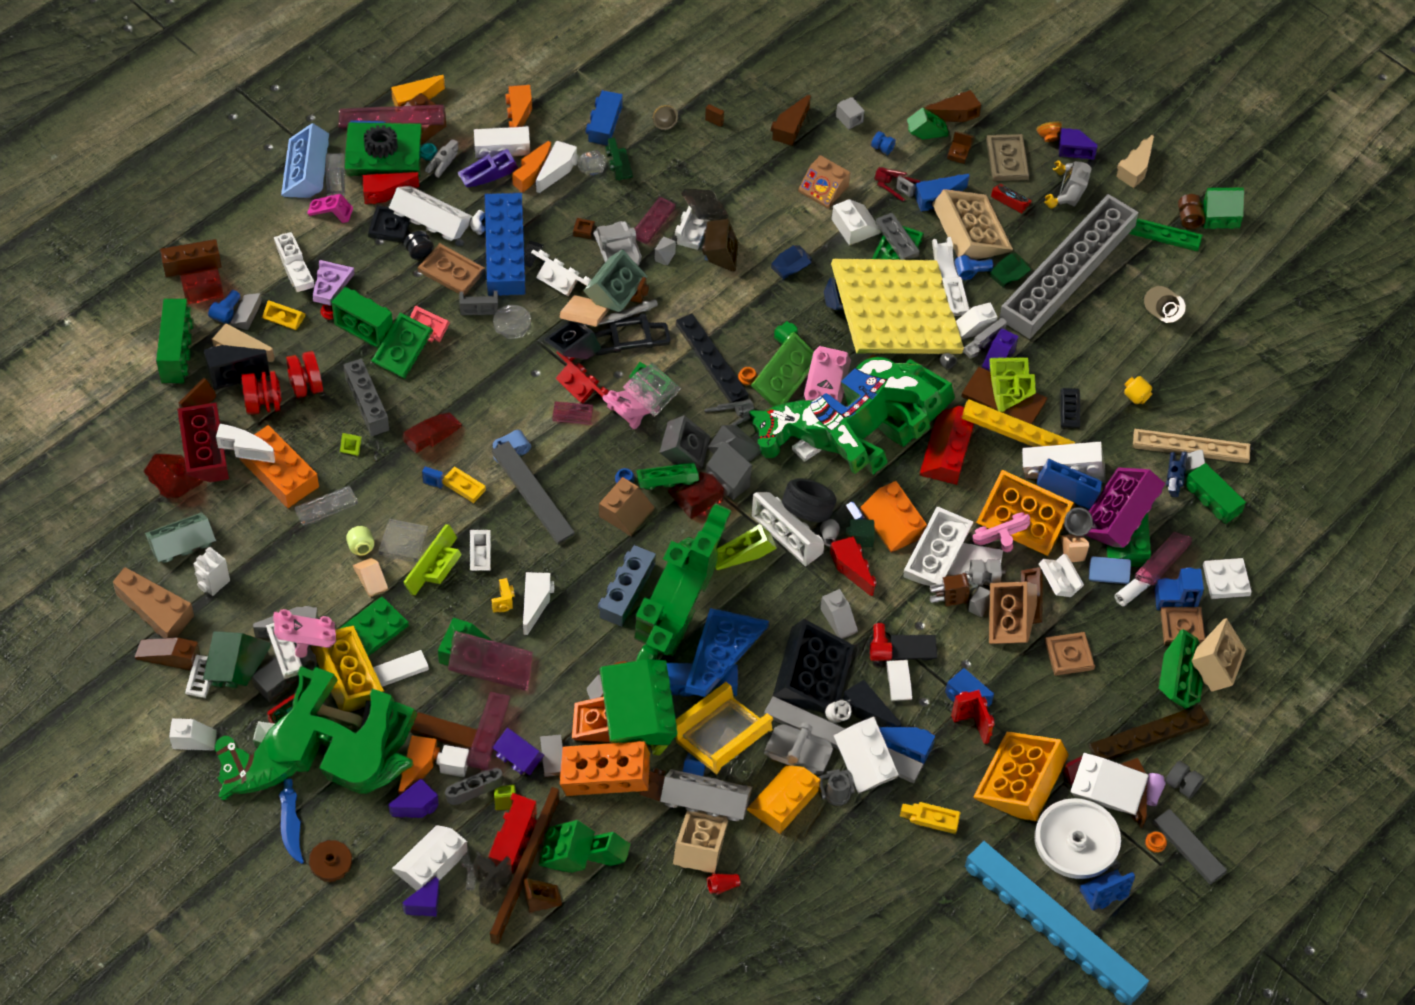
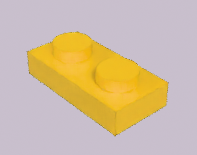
M455 466L442 479V483L472 503H475L486 491L485 485Z

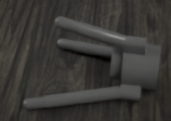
M748 399L741 402L719 404L717 407L707 408L704 411L714 412L735 408L736 414L742 416V418L731 424L737 426L751 419L749 411L754 410V405Z

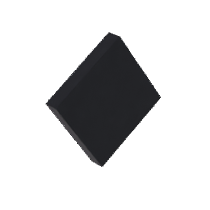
M377 205L368 231V237L404 243L411 224L410 218L406 216L400 217L394 214V210L389 207Z

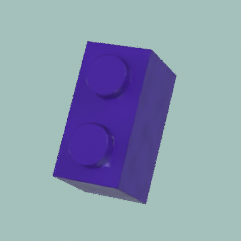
M509 728L504 731L493 746V749L498 752L496 756L505 763L507 760L512 762V768L521 775L523 772L531 775L544 757L542 752Z

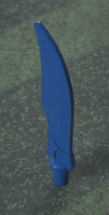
M285 779L284 789L279 794L281 801V836L284 846L291 857L303 864L304 860L300 851L301 822L295 812L297 794L292 789V780Z

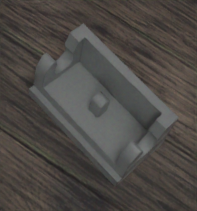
M494 291V296L464 297L463 292H460V315L498 314V291Z

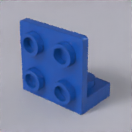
M1116 869L1081 885L1079 890L1092 911L1097 908L1103 909L1109 906L1112 901L1117 899L1121 901L1129 896L1135 874L1131 872L1121 876Z

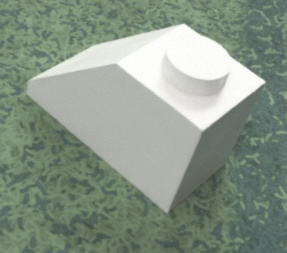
M991 303L972 307L956 321L961 340L983 332L997 321V315Z
M172 719L169 736L172 749L215 750L217 730L194 719Z

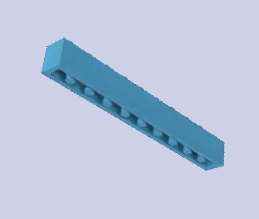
M985 841L967 857L965 867L972 876L978 877L987 889L993 890L999 895L1002 902L1012 906L1020 917H1025L1036 931L1042 932L1053 945L1059 946L1069 959L1075 960L1081 965L1084 972L1093 975L1103 988H1108L1114 993L1118 1001L1131 1005L1146 990L1149 982L1146 977Z

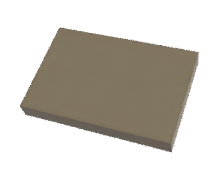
M1023 134L987 135L986 141L992 180H1029Z

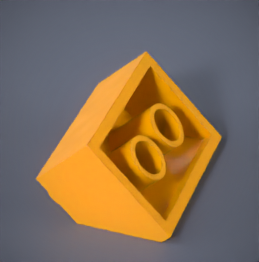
M786 765L749 805L747 810L781 834L817 794L820 787V778L805 767Z

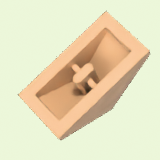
M1073 534L1060 535L1063 553L1068 555L1070 561H1085L1089 542L1083 536H1075Z
M369 558L353 565L370 598L388 590L378 561Z

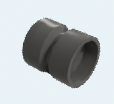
M1179 760L1169 772L1165 782L1174 789L1179 788L1181 794L1191 799L1200 788L1205 777L1196 770L1191 772L1190 766Z

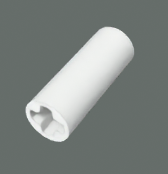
M1147 572L1141 573L1115 594L1117 603L1121 606L1127 605L1153 584L1152 577Z

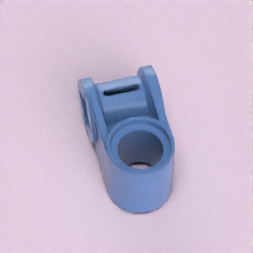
M515 430L493 442V449L498 447V444L500 446L509 441L519 456L526 454L531 449V444L521 430Z

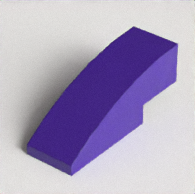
M506 149L492 158L488 154L458 172L466 187H472L500 179L518 170L519 167L509 150Z

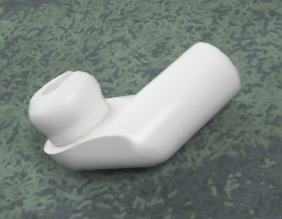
M478 210L470 220L472 231L478 235L485 231V227L482 226L481 222L485 217V213L481 210Z

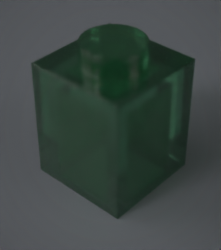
M850 519V527H846V538L854 537L856 543H859L861 547H873L875 538L874 520Z

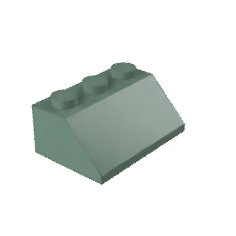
M622 249L608 258L583 291L596 305L620 312L636 293L642 277L647 278V275Z
M202 512L145 533L158 562L162 561V563L173 560V557L179 554L181 556L188 555L193 552L192 549L198 547L200 549L207 548L212 545L211 542L216 541L209 520Z

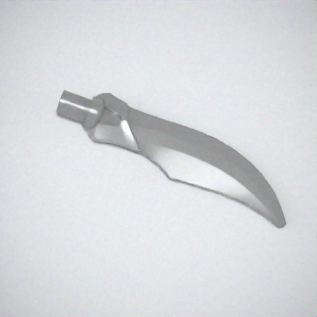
M655 299L644 301L642 304L627 310L604 316L599 324L617 321L638 312L650 311L658 303Z

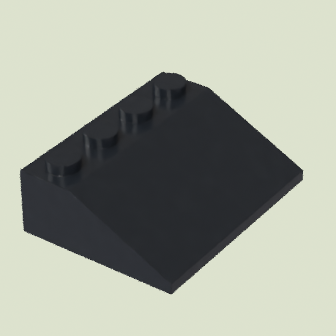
M806 619L801 620L791 628L773 696L791 705L826 714V708L830 703L841 700L855 645Z

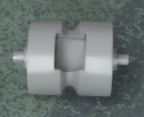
M978 559L970 560V569L965 571V573L969 575L970 581L974 584L983 586L985 582L988 585L990 583H1001V576L1006 574V571L1002 570L1000 559H988L986 562Z

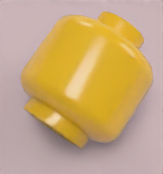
M1141 376L1135 379L1131 377L1124 384L1126 386L1124 394L1134 404L1141 403L1143 405L1153 394L1151 392L1152 386Z

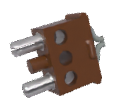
M965 572L959 575L942 577V584L930 586L931 593H936V595L930 596V602L944 601L945 607L963 603L968 604L969 594L978 588V584L968 581Z

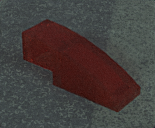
M450 412L426 419L403 432L404 442L417 454L428 445L434 447L461 428L462 424Z

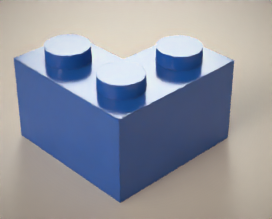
M1189 567L1180 570L1178 579H1158L1154 590L1157 610H1161V607H1198L1204 590L1201 569Z

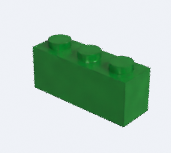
M1206 463L1188 474L1185 483L1187 489L1194 493L1201 503L1207 506L1214 513L1215 517L1224 524H1227L1243 512L1246 501Z

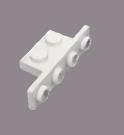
M532 250V254L545 261L536 278L566 296L570 295L577 281L586 286L590 283V278L585 276L582 279L578 276V271L571 267L569 270L563 267L564 263L556 258L554 261L548 259L550 255L540 250L537 252Z

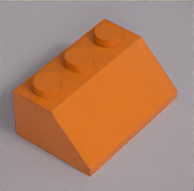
M897 481L879 488L861 506V511L890 553L920 540L927 527L926 522Z

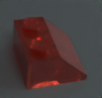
M217 266L179 273L184 296L188 304L224 297Z
M155 453L143 471L148 480L158 488L159 493L166 498H179L204 481L187 475L185 458L182 455Z
M699 472V481H694L690 485L680 483L668 490V493L690 519L712 508L715 503L719 504L723 501L724 487L713 474Z

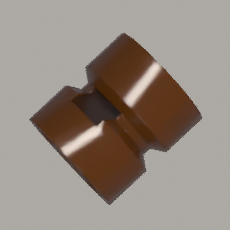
M1188 194L1178 200L1181 224L1187 229H1195L1205 223L1200 196Z

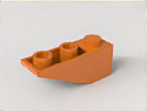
M530 85L508 86L509 94H505L506 105H510L507 108L508 118L512 119V121H509V128L523 127L532 111Z

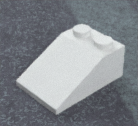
M1084 753L1071 793L1076 799L1088 800L1100 806L1136 815L1149 776L1110 760Z

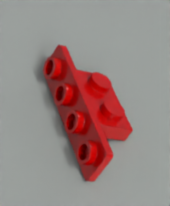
M558 351L556 352L567 365L555 379L580 403L584 404L594 391L602 397L609 393V390L604 386L601 388L598 385L599 381L593 375L588 376L585 373L587 369L582 364H576L573 361L575 358L566 357Z

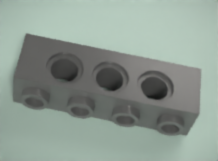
M359 359L343 364L345 379L370 436L389 431L388 416L363 360Z

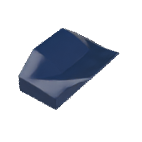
M793 245L776 257L772 262L771 268L784 280L791 274L797 273L811 264L812 258L800 245Z

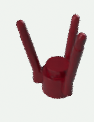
M879 167L874 177V180L878 181L877 186L884 188L901 201H905V199L888 187L886 183H890L892 178L898 179L899 175L912 183L921 182L920 180L906 177V172Z

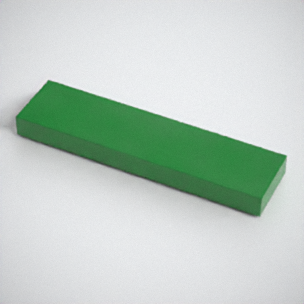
M1137 218L1135 227L1129 233L1197 252L1199 251L1203 236L1202 234Z

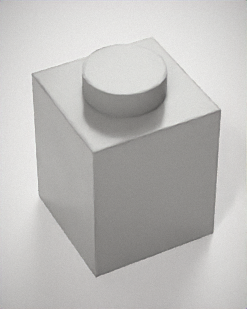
M850 97L837 104L836 117L849 130L863 123L864 110Z

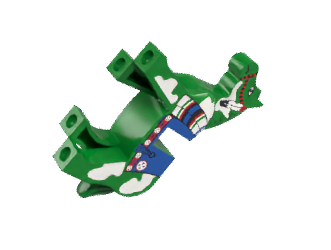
M873 357L860 363L841 381L848 407H845L825 393L814 401H794L774 406L765 411L751 410L749 412L752 416L755 432L759 434L758 445L760 451L765 458L776 457L780 453V445L784 444L790 436H795L809 443L814 448L840 454L849 462L851 472L854 474L863 467H866L874 475L888 463L884 450L863 439L876 430L888 416L903 420L909 426L912 436L917 439L930 428L927 415L941 404L939 392L921 379L925 372L921 364L894 363L887 358Z

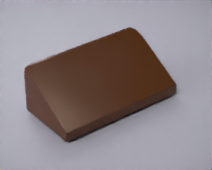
M203 378L178 402L179 408L210 404L216 398V393L207 379Z

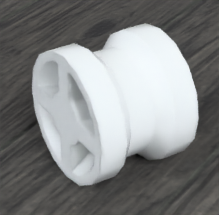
M844 700L830 703L826 708V716L833 723L847 720L852 712L851 706Z

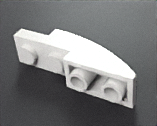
M292 232L274 237L280 258L296 292L315 287L313 278L303 260L301 250Z

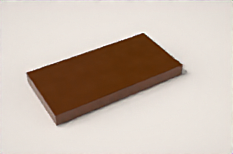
M978 367L963 390L961 397L998 411L992 387L991 372ZM1035 393L1002 413L1033 425L1047 402V397Z

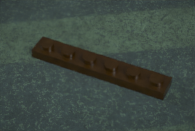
M1197 705L1090 743L1089 749L1094 756L1112 760L1208 726L1210 721L1201 705Z

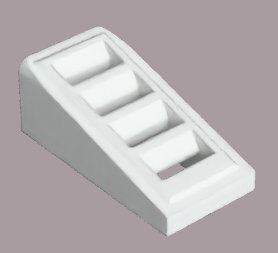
M195 655L185 692L186 695L206 698L211 682L205 681L203 684L195 682V680H203V676L197 674L198 671L205 672V668H201L200 665H206L207 656ZM193 686L203 688L202 692L192 690Z

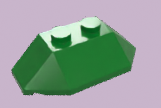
M1182 629L1164 653L1159 689L1170 700L1186 709L1200 702L1203 678L1192 662L1196 648L1200 644L1199 639Z

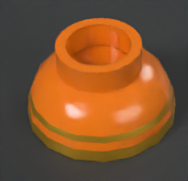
M1059 121L1048 122L1038 126L1036 130L1045 139V142H1053L1059 139L1062 123Z

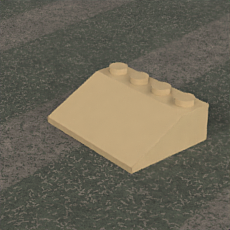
M944 189L932 205L947 236L951 237L957 257L967 255L971 260H980L1013 251L986 195Z

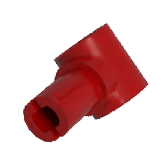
M876 623L873 626L874 639L870 643V660L891 661L892 644L888 643L886 638L885 625L883 623Z

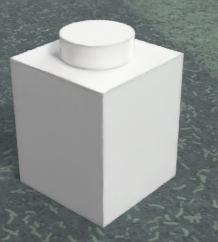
M444 745L443 751L438 753L436 762L440 767V773L465 778L470 760L469 749Z

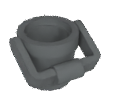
M849 770L827 771L825 775L818 777L820 778L819 790L822 800L826 799L831 805L842 806L850 800L851 793H855L852 775ZM828 778V783L823 788L822 779Z

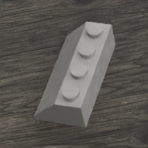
M670 769L665 776L660 801L665 802V805L676 808L679 805L686 807V810L691 812L702 810L706 811V814L718 817L720 814L727 816L729 820L739 821V819L743 820L746 815L752 787Z

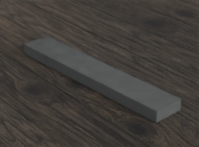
M507 441L493 449V456L557 545L572 537L575 532L510 442Z

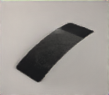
M529 241L524 249V266L532 267L537 256L531 252L532 250L539 252L543 244Z

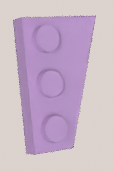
M320 260L317 281L315 282L313 301L324 305H331L335 297L353 277L354 268Z

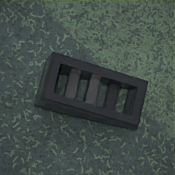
M1061 388L1059 394L1060 428H1080V389ZM1065 418H1075V420H1065Z

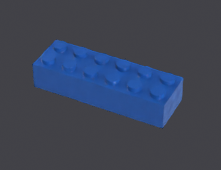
M522 193L485 194L488 296H494V291H498V295H525Z

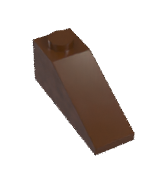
M810 95L805 96L781 113L776 122L773 121L771 126V132H773L772 140L793 146L810 109Z
M187 639L141 640L135 654V659L191 671L195 655H200L198 642Z

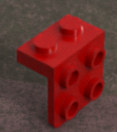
M979 690L959 693L955 696L951 714L953 721L958 722L974 718L983 743H989L995 722L992 714L989 715L987 711L986 698L981 696Z

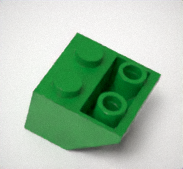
M579 820L549 827L538 865L568 873L585 870L595 831Z

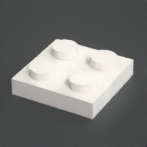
M1243 558L1204 561L1203 568L1211 599L1251 595Z

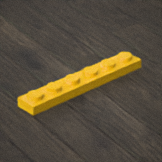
M968 399L965 404L962 419L1032 447L1075 444L1072 440Z

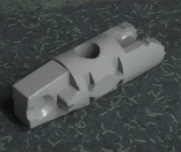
M452 139L446 146H443L426 166L425 172L430 174L436 167L435 176L440 177L458 154V141Z

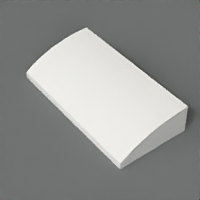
M937 506L904 569L903 577L928 586L942 584V577L947 576L973 525V521Z

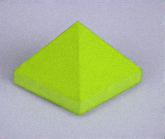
M342 433L340 452L359 456L362 437Z

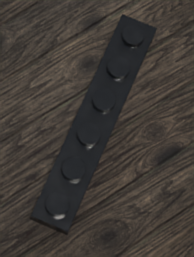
M693 313L677 319L676 326L729 403L747 400L749 394Z

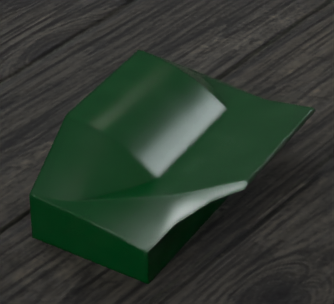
M1010 253L995 266L990 277L1004 288L1012 281L1022 278L1031 271V268L1017 253Z

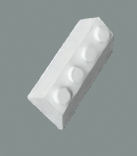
M411 186L398 187L389 206L390 209L394 210V214L400 217L406 216L414 224H423L427 226V230L434 233L439 232L443 234V238L451 241L462 236L470 225V220L473 218V216Z
M756 492L753 494L752 517L765 527L805 567L823 554V539L819 535H815L805 522H801L795 515L786 510L778 497H774L770 492Z

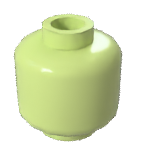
M356 526L347 533L346 540L350 551L354 555H366L374 548V539L370 529L367 527Z

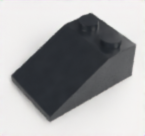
M220 345L204 350L208 374L214 390L242 383L243 374L255 373L257 379L262 378V372H265L266 376H270L267 353L264 349Z

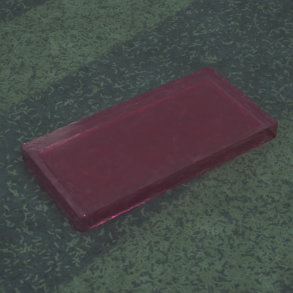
M455 631L452 638L448 670L526 691L529 685L533 652Z

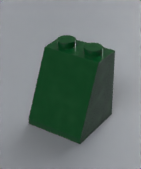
M213 631L203 680L211 682L210 686L223 688V685L231 689H237L238 686H247L270 649L271 643L244 633Z

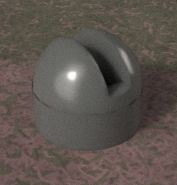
M944 353L940 357V363L947 370L953 368L957 362V358L951 353Z

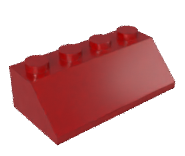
M957 406L941 411L937 415L919 476L955 485L958 484L975 423L962 419L965 407Z

